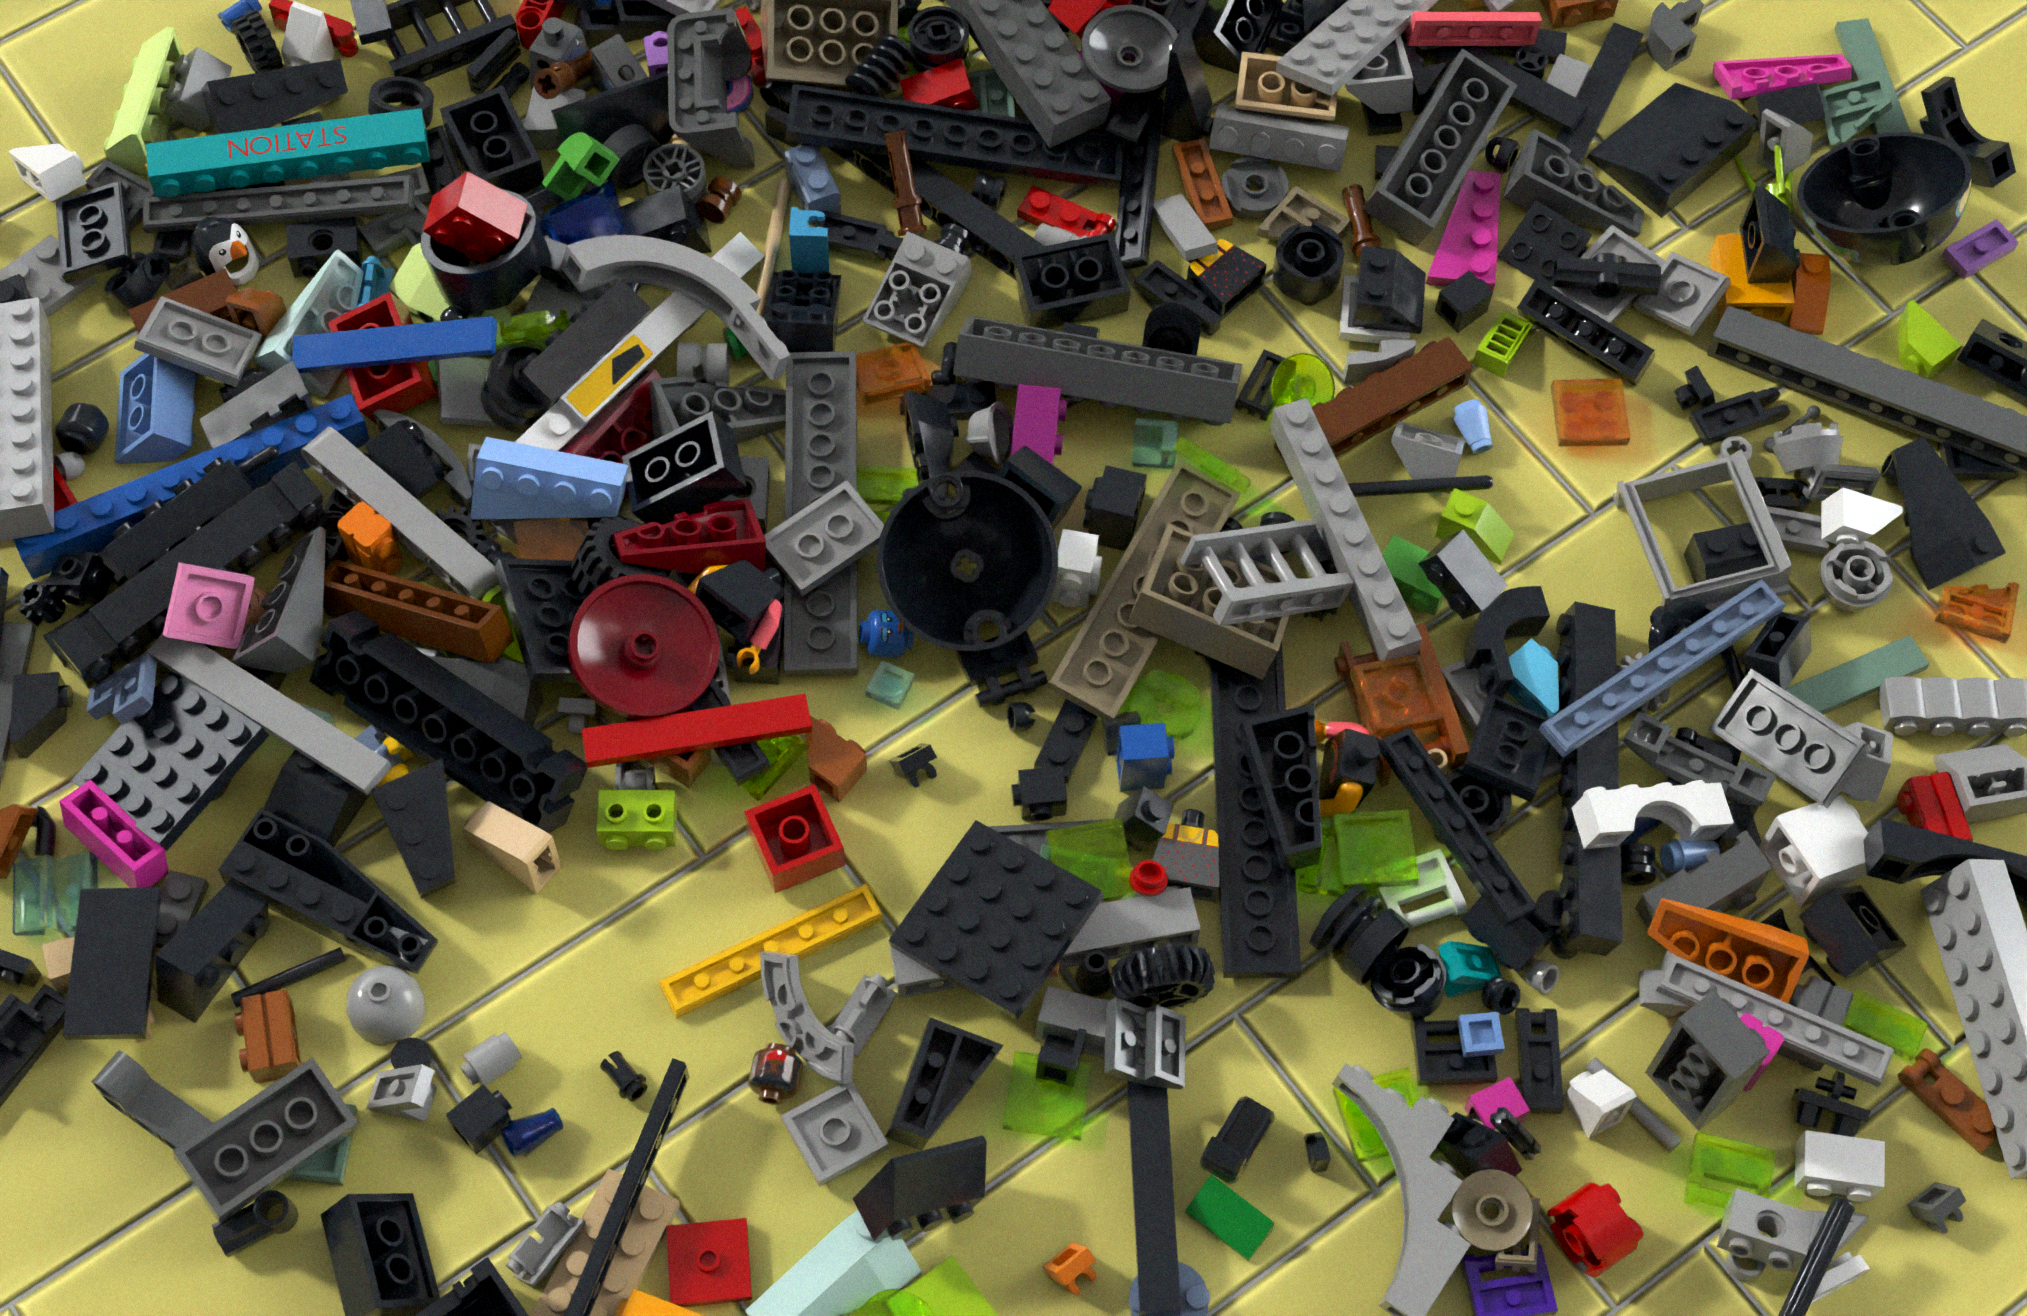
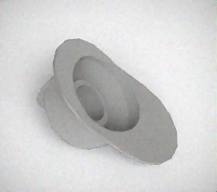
M995 402L990 407L972 414L968 424V434L964 437L965 441L971 444L976 454L982 457L994 458L997 465L1003 464L1004 460L1010 455L1014 427L1006 405L1002 402Z

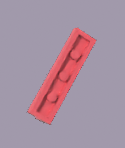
M1413 12L1409 27L1404 31L1408 46L1534 45L1542 19L1539 12Z

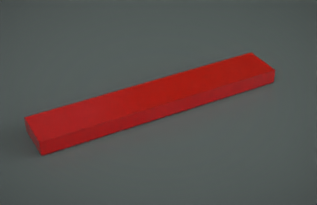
M805 693L584 728L581 731L587 768L811 733L812 723Z

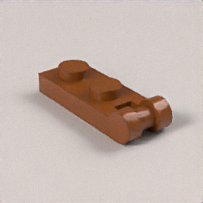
M1928 1048L1922 1049L1915 1056L1916 1062L1912 1066H1905L1898 1073V1079L1971 1147L1981 1154L1997 1137L1988 1105L1941 1063L1936 1053ZM1927 1073L1936 1081L1931 1087L1923 1078Z

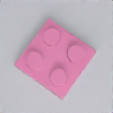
M179 562L163 635L173 639L237 649L242 638L255 578L250 575Z

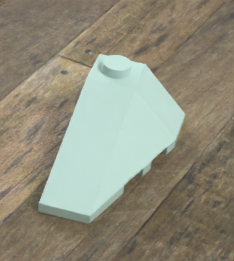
M339 249L336 250L271 330L252 360L261 368H264L270 375L292 361L294 336L330 333L329 321L357 307L364 271ZM343 369L299 374L308 393L325 397Z
M856 1210L745 1310V1313L748 1316H846L854 1313V1310L891 1299L920 1276L922 1271L902 1238L893 1241L890 1237L873 1241L859 1211Z

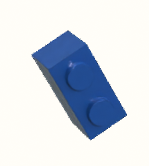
M1165 723L1120 726L1116 754L1120 792L1139 790L1143 786L1147 789L1164 788L1166 775L1172 774L1171 759H1174L1175 755L1173 736L1166 737Z

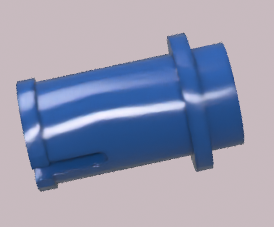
M239 0L222 13L220 12L218 18L222 20L223 26L229 32H232V20L254 10L259 12L262 10V6L258 0Z

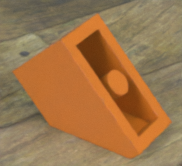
M1800 253V266L1797 270H1794L1791 276L1795 304L1788 317L1787 327L1802 333L1822 335L1831 286L1829 255Z

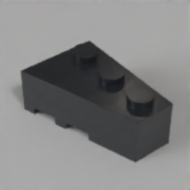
M230 880L156 954L158 1002L196 1023L257 939H260L267 931L270 924L268 919V901Z
M930 1017L923 1030L885 1137L922 1151L996 1059L1004 1045Z

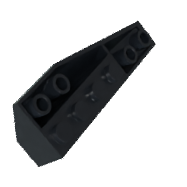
M262 808L259 809L218 870L225 885L230 880L236 882L267 900L269 909L347 947L416 974L419 973L438 943V940L327 841Z

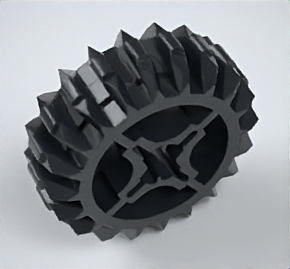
M1168 943L1165 946L1155 945L1149 949L1142 948L1140 952L1129 953L1127 958L1118 960L1117 964L1112 967L1110 984L1115 998H1120L1144 1009H1148L1156 1004L1172 1009L1184 1007L1188 1003H1195L1198 1001V998L1207 996L1214 989L1215 970L1206 949L1198 948L1197 945L1193 944L1186 946L1184 943L1178 945Z

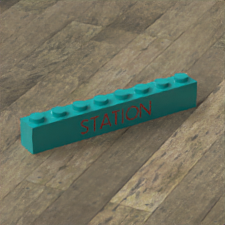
M421 108L146 144L148 178L156 197H172L185 193L209 192L231 187L241 188L254 184L278 183L285 180L310 179L323 175L347 174L354 171L379 170L385 167L430 162L427 129Z

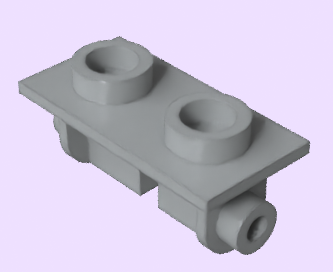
M874 974L872 978L866 975L863 976L829 1029V1032L838 1038L854 1043V1056L856 1057L859 1056L898 995L897 992L885 986L887 980L879 974Z
M559 1201L554 1206L549 1205L532 1227L541 1238L537 1242L532 1236L526 1234L512 1253L509 1254L508 1258L510 1261L506 1264V1267L514 1273L513 1276L535 1287L540 1280L550 1273L553 1263L564 1249L575 1242L577 1233L586 1222L568 1214L570 1210Z

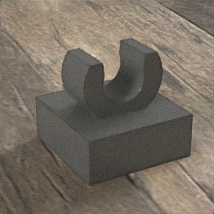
M1934 1182L1910 1201L1907 1206L1914 1218L1928 1221L1933 1231L1946 1234L1948 1229L1944 1224V1219L1948 1216L1950 1220L1961 1222L1963 1215L1958 1207L1965 1203L1966 1199L1959 1187Z

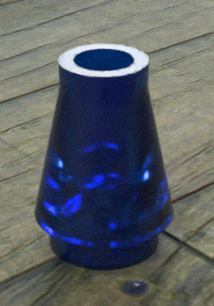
M551 1108L541 1113L508 1121V1126L501 1129V1135L508 1151L514 1158L520 1155L526 1157L552 1135L562 1130L563 1123L557 1111Z

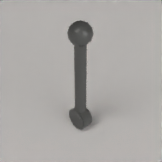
M1815 405L1810 406L1807 409V413L1785 429L1782 435L1792 434V426L1802 425L1810 419L1818 418L1821 413L1820 408ZM1769 437L1765 440L1764 449L1767 452H1773L1772 447L1775 445L1774 437Z

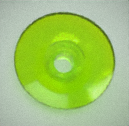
M1299 353L1287 357L1279 364L1272 378L1271 393L1276 407L1304 398L1308 399L1312 407L1317 403L1322 402L1324 404L1334 398L1335 383L1330 368L1322 359L1312 354ZM1296 382L1300 385V393L1298 395L1295 392Z

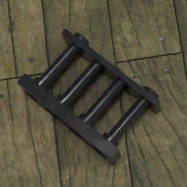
M399 0L386 5L394 34L393 38L385 39L388 48L395 58L388 61L392 77L402 76L425 82L470 64L508 27L518 33L516 22L511 14L498 18L488 0H473L486 23L469 30L455 7L472 0ZM443 12L455 35L437 42L425 19ZM413 24L425 47L407 54L395 31Z

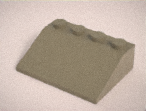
M761 0L760 29L765 80L847 88L845 84L846 77L853 73L854 68L862 63V59L866 55H870V50L878 45L879 40L888 34L898 37V0ZM891 83V92H896L897 84Z
M1168 523L1140 588L1128 622L1263 680L1279 650L1290 615L1219 626L1213 617V613L1222 597L1220 590L1203 563L1183 566L1180 561L1191 537L1196 535ZM1234 559L1219 561L1235 588L1251 587ZM1252 559L1266 583L1281 582L1273 568Z

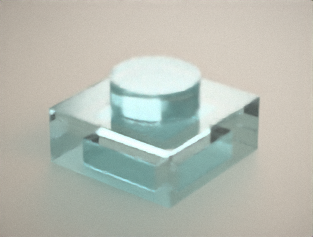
M881 660L865 689L866 697L899 710L915 681V675Z

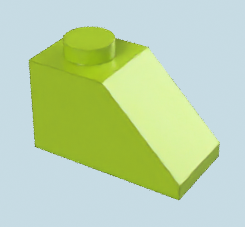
M1912 299L1907 303L1898 321V362L1905 370L1931 380L1953 363L1962 345Z
M1454 488L1440 517L1435 537L1443 540L1464 529L1488 560L1501 565L1515 533L1487 501Z

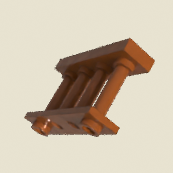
M1425 623L1416 625L1422 637V642L1417 658L1408 661L1414 663L1417 671L1415 677L1364 688L1358 671L1380 666L1375 652L1353 657L1348 641L1341 642L1338 657L1334 658L1337 676L1345 680L1359 724L1365 727L1370 735L1378 737L1380 740H1382L1380 734L1430 723L1431 726L1436 725L1439 734L1437 741L1422 744L1427 752L1434 748L1444 751L1451 770L1463 766L1469 746ZM1419 691L1420 694L1427 693L1430 704L1426 705V709L1379 720L1374 719L1369 702ZM1379 752L1377 777L1382 787L1388 785L1392 769Z

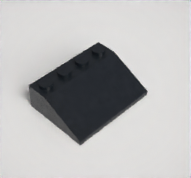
M1675 82L1593 149L1587 158L1662 218L1749 145L1758 121L1733 101Z

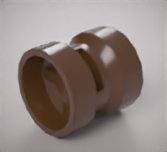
M715 176L708 185V193L701 195L696 203V207L707 220L716 224H723L730 215V207H734L741 199L742 192L730 179Z

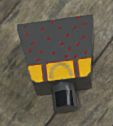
M1186 809L1182 814L1181 825L1168 823L1165 835L1159 839L1152 861H1156L1164 867L1168 877L1167 887L1177 886L1180 889L1190 887L1194 899L1216 902L1220 883L1218 832L1203 829L1205 819L1203 812L1195 809Z

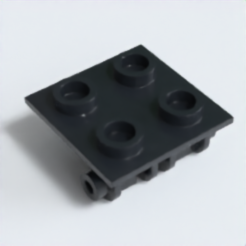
M1535 200L1498 257L1532 279H1538L1552 288L1554 286L1552 281L1556 256L1580 258L1587 251L1588 247L1586 245L1593 235Z

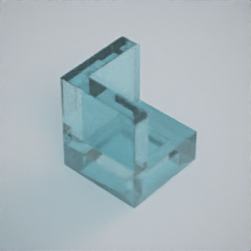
M1137 418L1134 429L1132 465L1135 467L1173 469L1176 457L1178 421Z

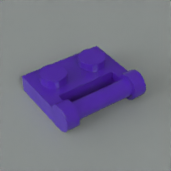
M1538 1243L1537 1272H1532L1533 1274L1482 1282L1480 1273L1496 1270V1254L1475 1257L1474 1254H1467L1461 1259V1270L1466 1280L1474 1316H1549L1557 1313L1558 1308L1540 1243ZM1529 1245L1526 1246V1249L1521 1250L1522 1256H1528ZM1513 1251L1505 1252V1254L1513 1255ZM1504 1266V1269L1512 1268V1266Z

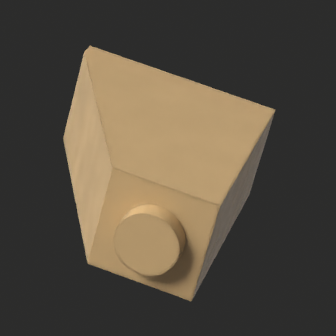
M490 801L481 809L474 810L467 818L463 830L468 844L535 894H538L561 868L552 835Z

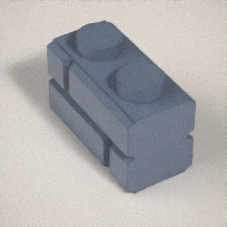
M803 144L787 149L784 152L786 175L792 183L791 186L802 209L820 212L824 210L841 214L840 192L818 146ZM812 220L809 222V224L814 225L817 224L818 221Z

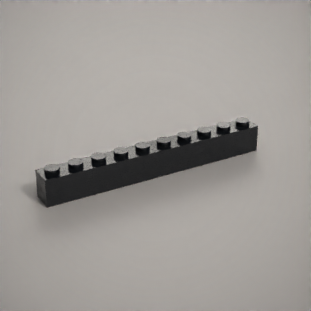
M1575 601L1565 613L1559 616L1556 632L1560 635L1557 662L1558 666H1560L1559 698H1561V711L1617 674L1615 610ZM1618 721L1566 756L1562 757L1558 752V762L1561 763L1562 777L1558 785V794L1562 797V811L1558 821L1559 829L1562 830L1559 862L1563 864V878L1559 887V895L1563 899V914L1559 925L1560 932L1563 933L1564 948L1607 956L1623 942L1621 846L1584 849L1572 807L1588 789L1594 787H1604L1606 790L1619 789Z

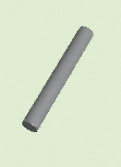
M1597 1057L1591 1060L1585 1067L1592 1075L1604 1069L1616 1077ZM1636 1097L1629 1111L1672 1152L1682 1140Z

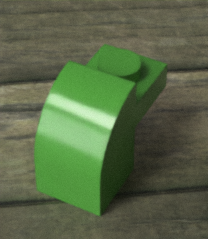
M578 132L568 137L557 149L561 156L544 178L542 184L553 193L573 203L588 181L601 187L620 159L605 145L583 132Z

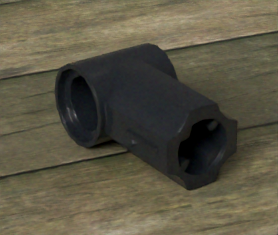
M269 1190L260 1194L254 1203L241 1209L222 1223L216 1222L212 1224L213 1233L224 1254L229 1258L274 1233L282 1234L291 1230L297 1222L298 1210L295 1204L283 1193ZM276 1204H283L282 1215L276 1220L268 1221L267 1216L270 1208Z

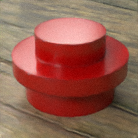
M1145 860L1138 863L1132 869L1129 883L1137 893L1152 897L1160 895L1165 891L1168 877L1161 864L1156 861Z

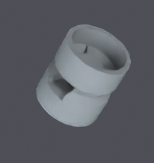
M698 342L678 343L677 376L695 377L696 382L714 384L716 380L725 381L727 386H729L730 357L728 343H708L705 348H702Z

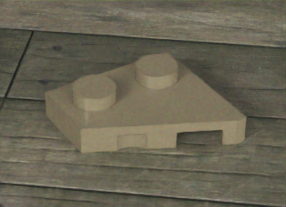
M1295 186L1258 227L1257 235L1261 238L1279 240L1281 234L1293 225L1301 223L1300 227L1311 226L1312 223H1320L1334 230L1341 238L1349 229L1351 220Z

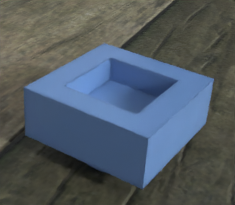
M1498 1012L1459 1015L1457 1023L1464 1057L1503 1053L1505 1047Z

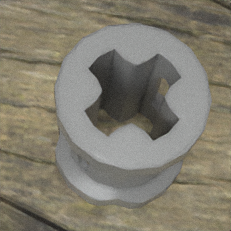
M648 766L646 770H624L622 767H616L615 790H656L654 766Z

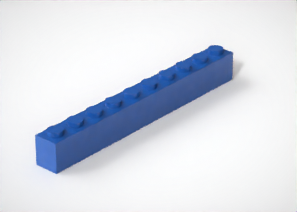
M350 393L54 512V532L13 539L32 579L52 572L59 554H82L83 552L97 554L102 552L104 547L116 538L112 534L113 531L129 520L132 523H139L146 518L142 511L157 500L161 499L166 504L176 496L172 491L174 488L188 478H191L194 483L206 475L202 469L218 457H221L224 462L233 457L239 465L267 446H276L279 450V456L248 476V479L255 488L263 487L271 481L274 475L294 461L302 470L310 468L311 466L301 454V449L327 427L335 429L356 448L364 446L365 443L370 441L365 421Z

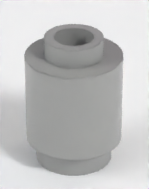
M503 1032L499 1036L493 1034L462 1055L465 1063L460 1068L472 1086L477 1083L488 1086L516 1067L515 1062L521 1059L522 1056L507 1033Z

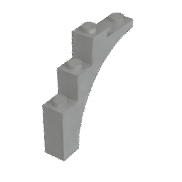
M1346 1063L1332 1082V1085L1353 1101L1376 1128L1391 1156L1401 1190L1404 1215L1402 1246L1393 1279L1379 1306L1392 1316H1425L1471 1245V1243L1463 1239L1458 1231L1460 1230L1458 1227L1449 1222L1442 1224L1437 1221L1463 1182L1455 1176L1456 1170L1448 1163L1439 1159L1433 1161L1429 1158L1454 1121V1118L1447 1114L1449 1111L1442 1103L1433 1098L1426 1100L1421 1096L1412 1108L1406 1105L1407 1100L1402 1094L1392 1088L1383 1089L1373 1082L1374 1077L1367 1070L1358 1065L1351 1067Z

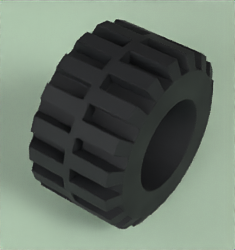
M613 516L612 520L607 517L603 518L599 523L595 522L591 526L571 566V570L574 571L572 575L574 582L579 583L578 589L582 594H587L588 596L602 584L621 576L650 574L668 578L672 570L621 562L614 542V534L640 526V524L636 523V520L630 518L623 520L621 517Z

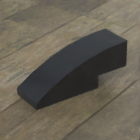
M612 0L611 4H595L590 10L578 8L574 25L582 30L587 46L595 47L617 34L626 43L651 36L657 31L666 32L669 23L676 15L646 0Z

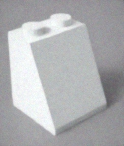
M1842 795L1836 796L1828 809L1817 802L1777 816L1758 846L1800 909L1820 899L1830 890L1841 888L1866 875L1863 839L1867 836L1868 832L1860 822L1857 810L1848 804Z

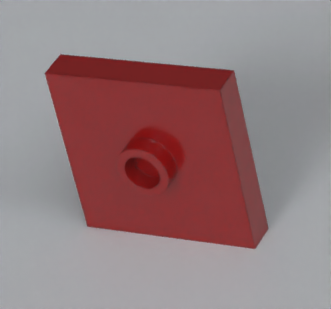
M746 1218L666 1226L670 1303L680 1307L752 1300Z

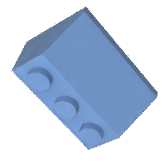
M146 353L120 372L115 449L116 463L133 464L173 461L183 452L190 449L194 441L192 421L196 408L194 402V386L197 381L196 372Z

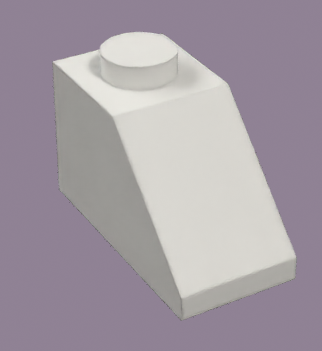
M295 1L292 3L281 49L286 68L329 61L335 56V50L323 11Z
M60 144L21 147L8 151L21 179L50 202L87 183L82 173L85 167L79 155L75 151H68Z
M1841 488L1821 502L1822 540L1837 545L1843 542L1844 544H1860L1902 514L1903 506L1850 489Z
M1603 1069L1591 1075L1590 1071H1586L1573 1078L1569 1082L1571 1086L1563 1099L1589 1139L1620 1123L1637 1095L1633 1089Z

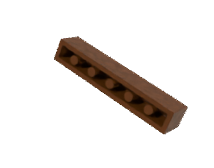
M1448 336L1439 342L1432 341L1426 344L1417 354L1409 358L1408 356L1400 358L1391 368L1381 373L1374 372L1363 383L1354 388L1347 387L1340 391L1332 400L1324 404L1322 402L1317 403L1311 408L1334 456L1337 457L1394 426L1398 421H1403L1468 385L1473 366ZM1275 441V443H1274V448H1275V450L1279 453V455L1282 457V459L1284 460V458H1283V456H1282V454H1281V452H1280V450H1279V448H1278V446H1277V443H1276V441Z
M335 560L324 570L323 607L329 616L337 618L358 609L380 624L379 631L392 632L396 636L490 664L514 641L501 606L340 560Z

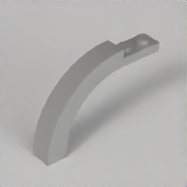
M635 235L602 236L566 246L560 268L580 293L605 285L606 283H617L620 279L624 282L652 284L680 292L714 312L731 329L771 381L783 376L790 353L786 345L778 340L767 326L765 319L757 314L756 310L760 302L759 296L741 278L719 262L698 251L674 242Z

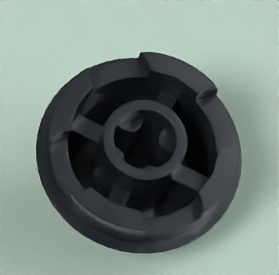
M1417 943V947L1408 946L1399 949L1396 944L1384 950L1376 958L1373 964L1375 970L1371 978V991L1380 1005L1406 1020L1422 1019L1437 1010L1443 999L1446 968L1441 958L1432 949L1421 943Z

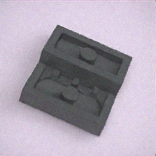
M1117 997L1106 1002L1104 1073L1119 1079L1168 1089L1184 1088L1186 1016L1157 1004L1144 1009Z

